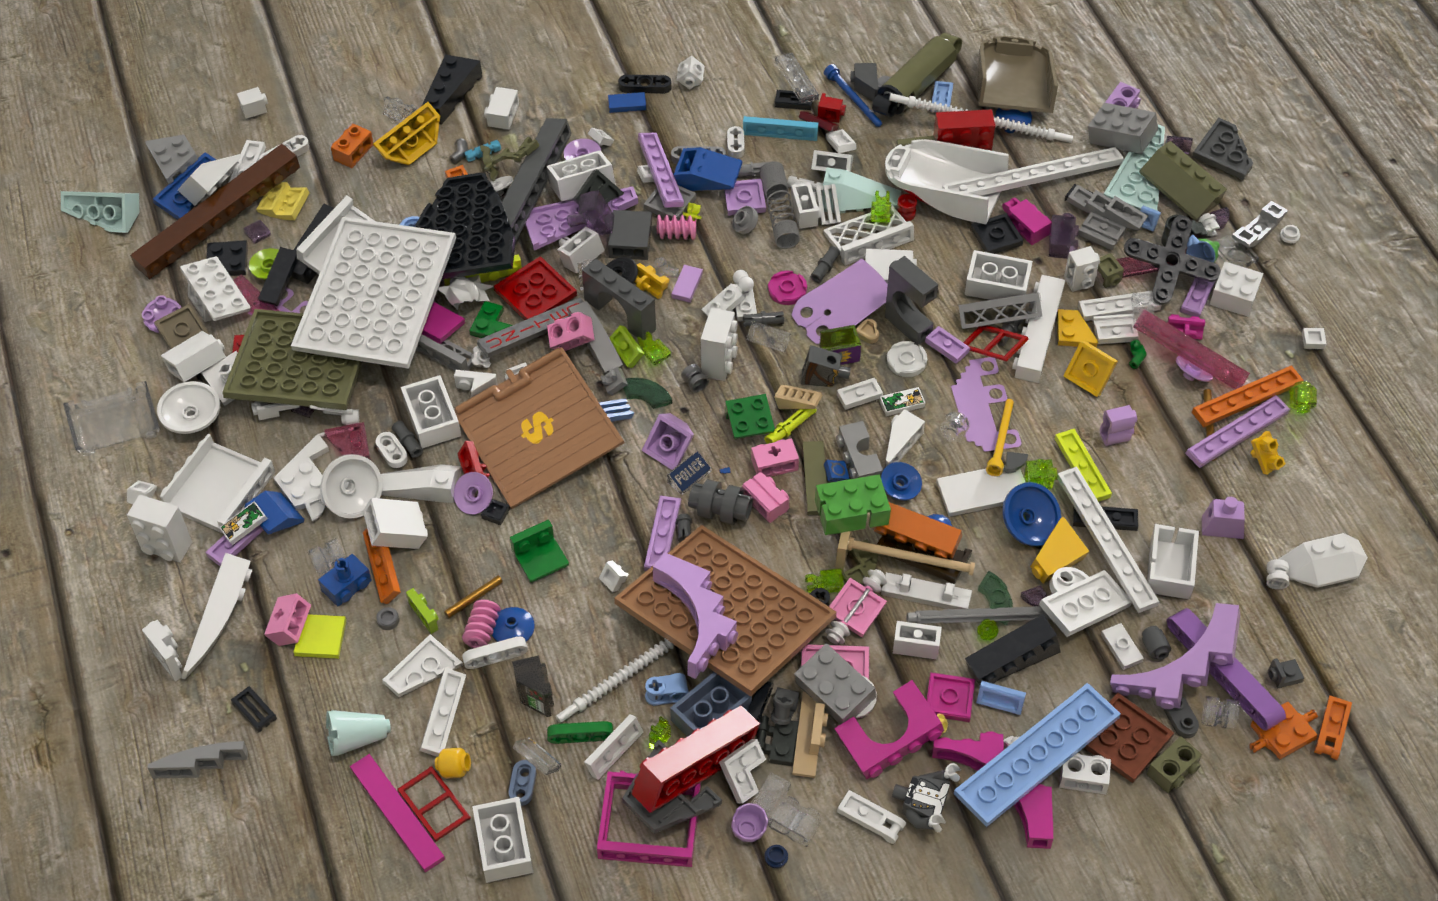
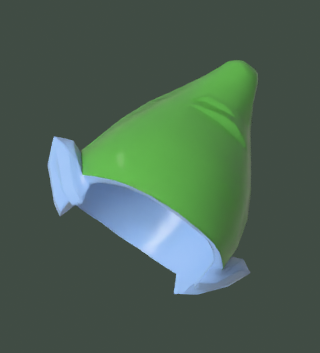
M1191 235L1187 243L1186 254L1215 263L1219 256L1218 248L1220 244L1209 239H1197L1194 235Z

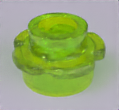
M990 619L982 620L981 624L977 627V633L983 640H992L999 632L997 623L994 620L990 621Z

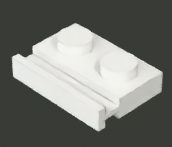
M1133 314L1093 316L1092 323L1094 324L1098 344L1138 340L1139 335Z

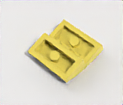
M281 182L263 196L256 210L258 213L269 217L295 221L310 192L307 187H290L288 182Z

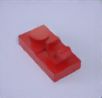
M465 441L457 453L463 473L478 472L488 478L490 474L483 473L487 466L479 463L478 451L475 448L474 442Z

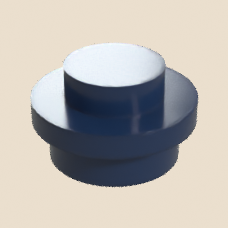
M772 845L765 851V862L772 868H781L788 861V852L781 845Z

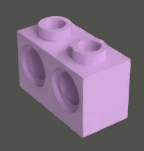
M1120 82L1105 103L1137 109L1141 98H1139L1140 90Z

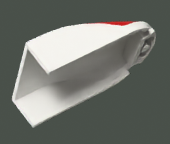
M913 140L911 144L905 146L900 144L889 152L885 161V172L888 179L894 185L931 207L952 217L987 224L1001 191L978 196L942 189V185L1008 171L1009 154L935 140Z

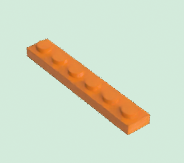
M1291 365L1193 408L1192 414L1204 428L1266 401L1275 395L1302 385L1304 380Z

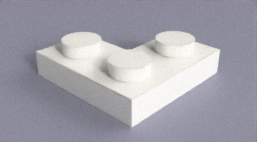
M751 739L719 762L737 803H744L759 792L750 771L764 762L766 758L757 739Z

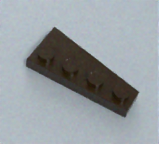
M890 534L882 535L876 544L937 557L934 555L935 552L928 549L921 551L914 547L915 544L910 542H898L894 539L895 536ZM966 548L964 551L956 550L953 559L948 557L947 559L967 563L971 557L972 550ZM892 557L953 584L956 583L962 572Z

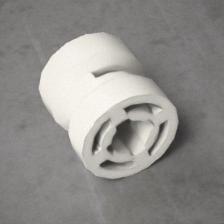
M1280 559L1269 561L1266 565L1267 573L1269 574L1267 576V586L1272 589L1288 587V562Z

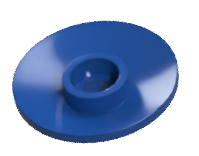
M891 463L881 473L885 492L896 500H911L921 491V476L913 466L907 463Z
M509 607L498 612L499 617L498 620H495L496 626L493 628L492 634L495 641L499 642L513 637H523L527 642L534 633L535 624L529 612L518 607Z

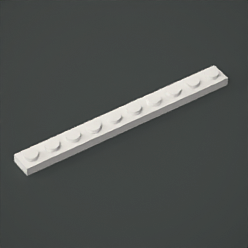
M1113 147L944 184L942 189L982 196L1121 165L1124 158L1117 148Z

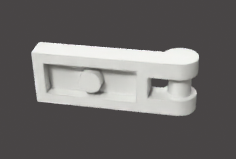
M850 790L837 808L839 814L882 836L891 844L896 842L898 832L902 831L906 825L902 818ZM886 822L892 825L890 829L884 826Z

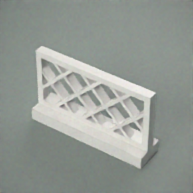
M893 205L824 229L823 234L840 251L841 261L846 266L859 261L861 258L865 259L866 248L892 249L913 241L914 225L911 221L906 222ZM891 213L893 216L891 218L885 217L883 215ZM869 220L876 221L875 224L866 223ZM880 222H886V223H889V225H888V226H884V225H879V223H880ZM852 226L859 227L858 230L849 229ZM863 228H867V229H872V230H871V233H870V232L862 231V229H863ZM836 232L842 233L840 237L832 234ZM845 235H854V238H845Z

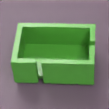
M880 474L816 485L815 503L819 516H821L820 520L825 535L865 529L868 512H870V528L889 525L891 508Z

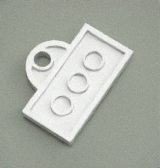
M1063 567L1055 571L1050 580L1049 586L1052 595L1041 599L1039 606L1068 637L1130 607L1132 602L1105 570L1089 577L1076 568ZM1061 577L1067 578L1069 582L1064 581Z

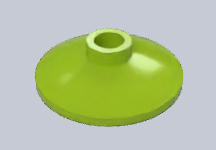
M268 248L255 253L249 261V269L252 275L258 279L266 280L279 249Z

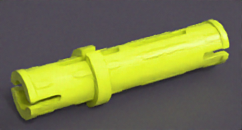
M799 409L786 421L777 424L775 431L765 436L766 444L788 438L791 432L811 415L815 414L817 409Z

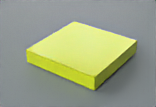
M308 614L299 641L295 643L294 655L299 657L339 659L346 617Z

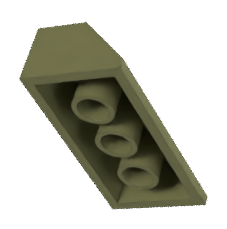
M1171 141L1160 147L1139 171L1142 176L1195 221L1217 206L1227 191L1221 183Z

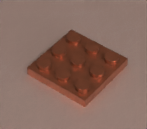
M1117 692L1109 703L1121 713L1120 718L1084 748L1093 755L1111 759L1110 767L1131 783H1134L1171 740L1174 732Z

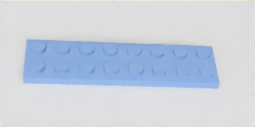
M1086 683L954 790V795L987 827L1117 721L1121 713L1091 685Z

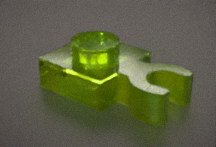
M876 191V202H872L871 222H890L892 208L891 202H889L890 192L886 191V196L880 197L879 191Z
M646 332L647 340L637 337L638 345L642 347L644 355L654 366L671 356V351L660 339L653 341L650 332Z
M841 568L821 570L819 576L814 574L805 575V582L814 583L807 585L806 590L809 593L816 588H824L829 593L840 592L844 586Z
M661 716L657 725H652L650 728L649 744L651 749H654V745L658 740L665 744L671 737V725Z

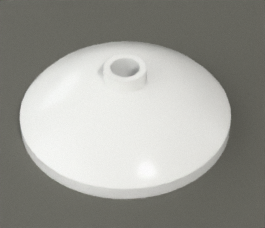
M196 381L183 382L171 387L162 395L157 405V415L161 424L166 429L179 434H190L205 429L213 423L220 411V399L217 392L211 386Z
M356 454L341 456L332 461L323 473L320 485L322 499L327 508L340 517L358 518L364 516L363 510L370 499H380L382 477L377 466L368 458ZM348 481L349 486L345 489L344 483Z

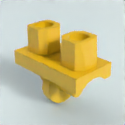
M641 263L637 264L636 287L642 291L646 290L657 299L661 298L663 291L668 288L669 279L666 276L659 277L656 275L655 268L651 265L645 267Z
M1265 431L1260 437L1251 440L1253 450L1250 453L1253 458L1258 459L1263 474L1267 475L1273 470H1279L1286 464L1284 458L1279 456L1277 452L1279 445L1277 439L1272 438L1270 431Z

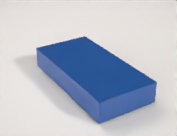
M645 92L608 95L609 113L646 110Z

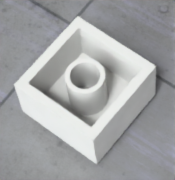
M1224 262L1210 305L1248 317L1263 273Z

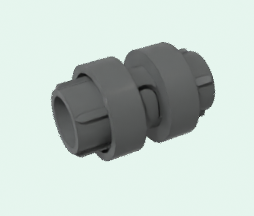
M707 479L704 484L694 483L688 500V507L697 509L699 517L713 519L715 514L720 515V522L735 525L737 520L747 521L753 505V497L744 495L742 487L729 485L726 490H723L721 482Z

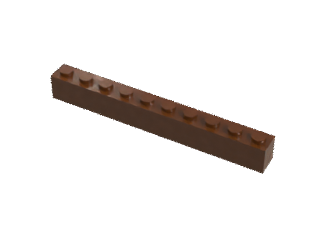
M280 144L133 252L130 256L135 267L149 280L158 275L183 254L189 252L214 231L220 229L225 223L236 217L245 208L251 206L261 196H264L288 176L295 173L300 168L297 155L285 145Z

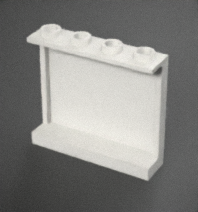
M347 195L296 249L297 259L318 274H320L342 217L374 221L354 207L353 199Z
M207 434L199 442L193 454L186 459L180 471L175 473L169 485L162 490L160 498L162 502L178 506L182 516L223 533L219 527L242 511L246 503L261 493L275 474V470L271 460L264 458L261 462L214 443L211 435Z

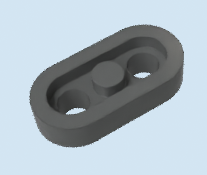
M1184 697L1181 698L1180 708L1164 709L1179 736L1192 738L1196 735L1199 722ZM1184 722H1189L1191 726L1185 725Z

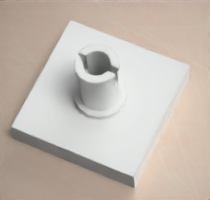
M237 351L202 372L203 377L217 392L224 406L235 400L223 398L222 392L237 356Z

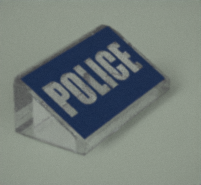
M696 450L667 474V483L683 495L694 483H698L709 474L712 468L701 453Z

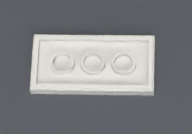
M1004 465L1003 473L1000 476H991L986 472V469L937 478L936 483L948 516L951 517L1003 506L1009 491L1019 484L1026 483L1021 470L1018 469L1014 473H1005L1006 465Z

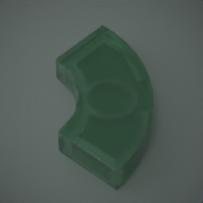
M625 378L628 385L623 388L627 399L636 398L644 400L653 409L673 404L668 391L658 383L643 378Z
M988 571L980 583L978 591L985 595L991 609L1013 607L1006 584L997 575ZM998 621V622H1000V623H1002V624L1008 626V624H1009L1010 621Z

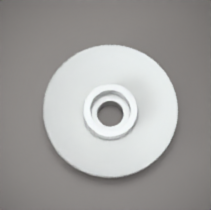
M504 176L490 182L494 190L501 196L504 194L503 190L513 182V178L511 176Z

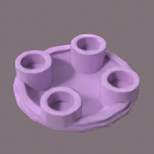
M164 295L157 296L155 300L147 304L142 312L144 324L149 330L159 333L154 325V321L180 309L181 306L175 300L166 298Z

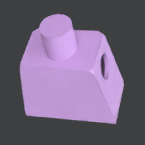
M1227 497L1225 500H1212L1202 515V535L1243 539L1244 503L1234 497Z

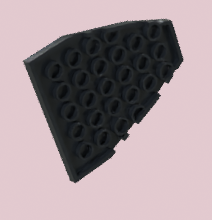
M480 172L447 178L443 186L435 193V201L432 204H427L415 224L417 228L452 232L456 235V240L442 279L513 269L516 239L500 196L494 190L486 174Z

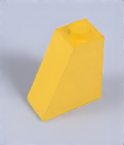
M1062 517L1031 564L1032 573L1044 584L1052 578L1058 569L1072 567L1082 561L1089 553V550L1067 520Z

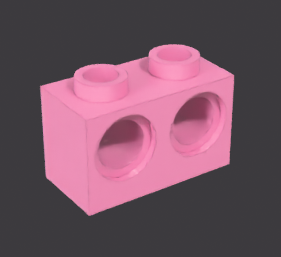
M581 312L572 313L570 317L557 319L554 323L547 325L550 348L554 350L563 348L564 351L595 340L592 319Z

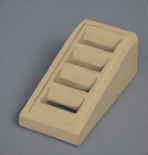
M781 385L774 398L778 409H816L823 395L817 391Z

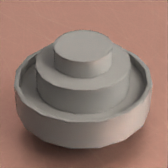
M750 206L740 208L734 215L733 229L740 234H747L752 231L757 225V211Z

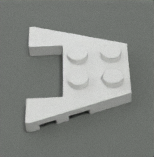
M319 434L274 477L276 485L296 510L305 509L304 501L321 494L320 485L323 475L312 461L329 452V448ZM348 481L344 483L345 489L349 486Z

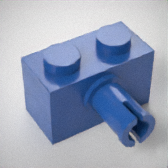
M353 554L349 555L346 559L339 558V564L335 561L334 568L318 579L321 591L337 607L349 601L360 589L366 588L372 581L369 569Z

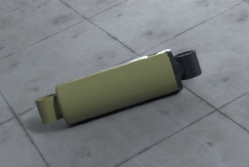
M942 33L940 36L933 37L879 88L872 104V110L889 118L895 114H901L907 108V105L889 101L890 94L905 97L914 96L917 99L955 62L956 56L962 47V39L948 33Z

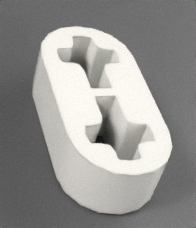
M738 126L731 127L727 131L728 155L736 159L743 157L745 152L744 131Z

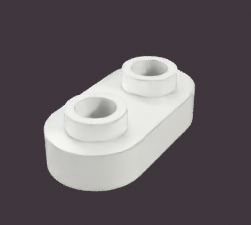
M383 432L377 436V449L387 464L393 468L404 466L408 460L407 453L397 437L391 432Z

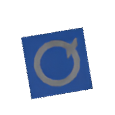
M825 461L824 467L828 482L850 479L845 461Z

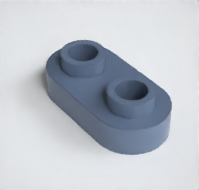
M521 760L517 762L512 771L508 791L509 798H515L520 793L525 794L524 797L520 798L521 806L527 805L533 796L537 773L536 767L531 761ZM522 773H529L526 777L521 776Z

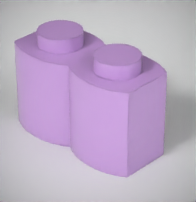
M1130 405L1104 411L1103 423L1100 426V436L1105 446L1130 441L1132 434H1134L1135 422H1137V414L1135 410L1131 409Z

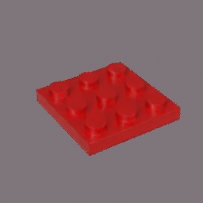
M541 256L493 286L494 291L524 320L563 305L577 296V290Z

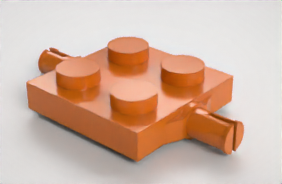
M1289 702L1281 705L1285 711L1286 719L1266 731L1261 729L1253 720L1251 728L1258 734L1259 740L1250 743V749H1253L1255 753L1266 747L1280 760L1317 739L1318 735L1308 724L1310 721L1318 718L1315 710L1312 709L1301 715Z

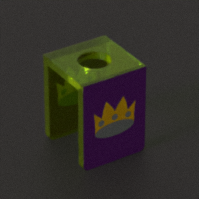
M855 325L820 331L819 347L840 354V365L860 362L861 343Z

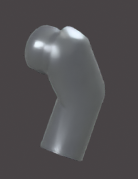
M462 138L455 141L456 152L449 156V159L454 164L464 158L465 151L468 150V144Z

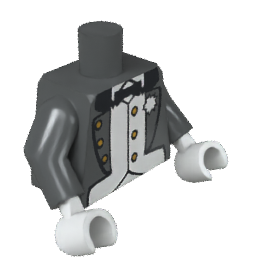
M951 763L945 770L913 776L909 788L895 784L892 798L904 801L902 814L905 815L916 829H933L937 833L941 832L942 828L939 824L946 823L941 814L949 792V779L954 782L960 779V776L955 773L961 771L957 764Z

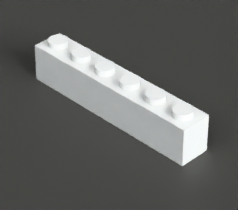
M1042 275L1040 282L1035 283L1033 293L1039 292L1041 294L1042 317L1025 320L1028 326L1023 327L1021 335L1028 336L1029 340L1017 351V354H1020L1019 358L1015 357L1012 369L1016 370L1015 378L1039 383L1064 289V279ZM1031 302L1029 308L1032 309V312L1028 311L1027 313H1037L1036 302Z

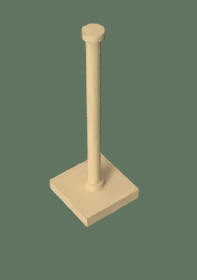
M852 531L843 532L840 536L835 571L843 573L848 550L857 549L968 572V575L973 576L974 562L968 564L856 541L851 537Z

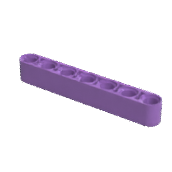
M1188 608L1179 611L1166 620L1169 630L1188 651L1198 642L1207 629ZM1235 657L1234 664L1219 665L1210 662L1209 673L1261 729L1266 731L1286 719L1282 706Z

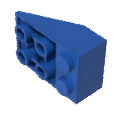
M701 147L683 148L674 177L678 186L690 191L734 189L743 162L740 159Z

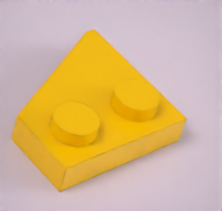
M1058 309V346L1078 347L1080 342L1084 340L1097 348L1098 340L1078 310Z

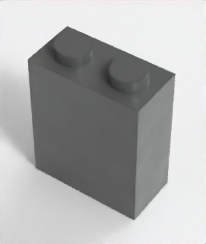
M613 210L608 243L609 258L628 257L631 259L648 260L652 231V212Z

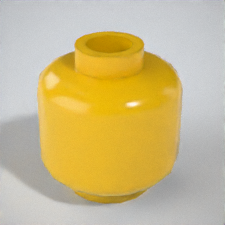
M460 747L442 749L439 756L435 759V769L446 779L464 777L471 768L470 755Z

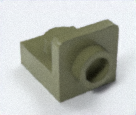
M1111 253L1100 257V264H1098L1097 270L1104 278V288L1116 286L1122 280L1124 268Z

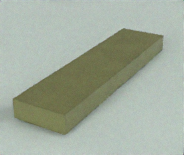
M824 441L803 442L802 447L807 515H819L815 503L816 485L827 483L824 467Z

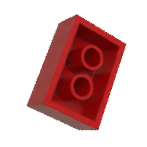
M992 109L936 112L933 133L935 141L992 151L995 132Z

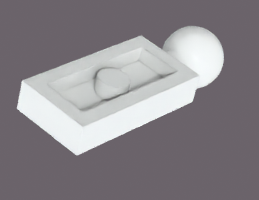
M737 270L733 274V281L735 282L733 285L735 287L738 286L740 278L748 276L747 272ZM753 289L742 293L745 299L735 307L737 321H743V314H757Z
M748 276L740 278L737 287L731 283L703 307L702 311L707 316L710 308L732 311L745 299L742 293L753 289L754 282L752 278Z

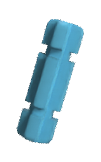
M498 140L491 141L490 144H483L491 149L490 154H492V151L495 153L501 150ZM480 146L475 147L473 151L472 149L465 151V158L468 162L476 160V157L477 159L483 157Z

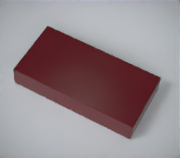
M800 111L799 119L806 122H817L818 127L830 132L837 131L839 125L810 112Z

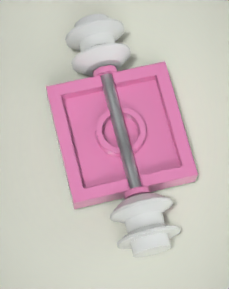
M877 569L869 570L868 575L870 577L863 578L865 587L852 578H849L829 606L837 612L834 619L836 621L831 622L833 628L826 629L825 631L830 642L836 645L838 643L844 644L843 636H849V630L863 638L887 603L885 599L874 593L882 591L880 584H887L886 576L882 571Z

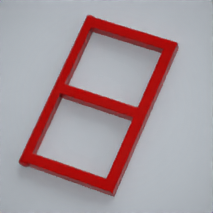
M985 325L979 326L963 343L970 347L969 351L1007 362L1029 339L1028 336ZM983 330L998 334L983 350L969 346ZM1004 336L1019 340L1005 356L989 352Z
M432 766L397 789L435 842L471 819L470 815ZM432 774L445 793L418 810L405 791ZM449 797L463 816L436 834L423 814Z

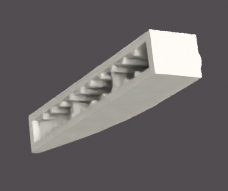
M225 553L183 670L182 679H186L202 662L224 630L237 600L242 601L246 590L242 588L244 581H249L252 569L248 568L251 561Z

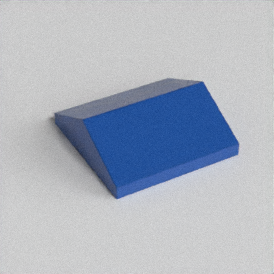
M263 491L244 506L246 508L254 501L268 518L260 524L268 535L304 523L305 520L281 492Z

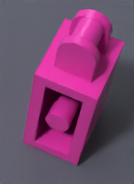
M1012 198L1002 204L1004 212L1008 214L1019 234L1031 245L1050 235L1052 222L1027 199L1020 202L1018 199Z

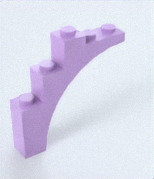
M664 552L653 566V581L667 588L680 598L695 620L698 638L695 649L688 659L687 675L696 679L699 673L704 672L707 668L711 656H715L719 649L726 651L730 644L735 643L738 637V632L736 631L737 621L723 616L725 611L723 596L710 591L712 586L710 571Z
M1216 603L1212 619L1205 633L1189 651L1170 664L1149 672L1132 675L1112 674L1110 681L1112 691L1116 694L1118 692L1122 696L1131 694L1147 699L1155 697L1157 706L1164 709L1180 708L1184 684H1188L1191 687L1207 686L1210 662L1219 665L1234 664L1240 622L1239 605Z

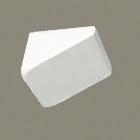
M138 480L127 489V502L134 504L139 494L152 498L157 486Z

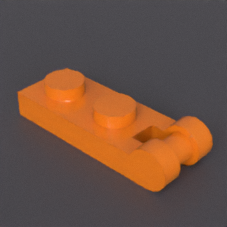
M1329 696L1314 753L1320 755L1324 753L1330 755V758L1338 760L1352 702ZM1325 741L1333 742V747L1326 745Z

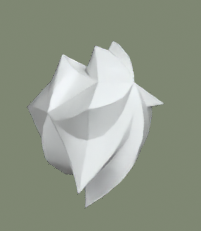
M479 275L470 278L462 276L451 278L449 286L438 287V290L445 294L447 300L458 310V305L464 301H490L485 290L492 288L493 285L481 283Z

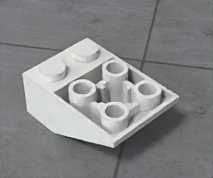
M238 154L201 164L181 185L178 191L196 206L199 201L203 202L210 197L240 165L238 160L242 155Z

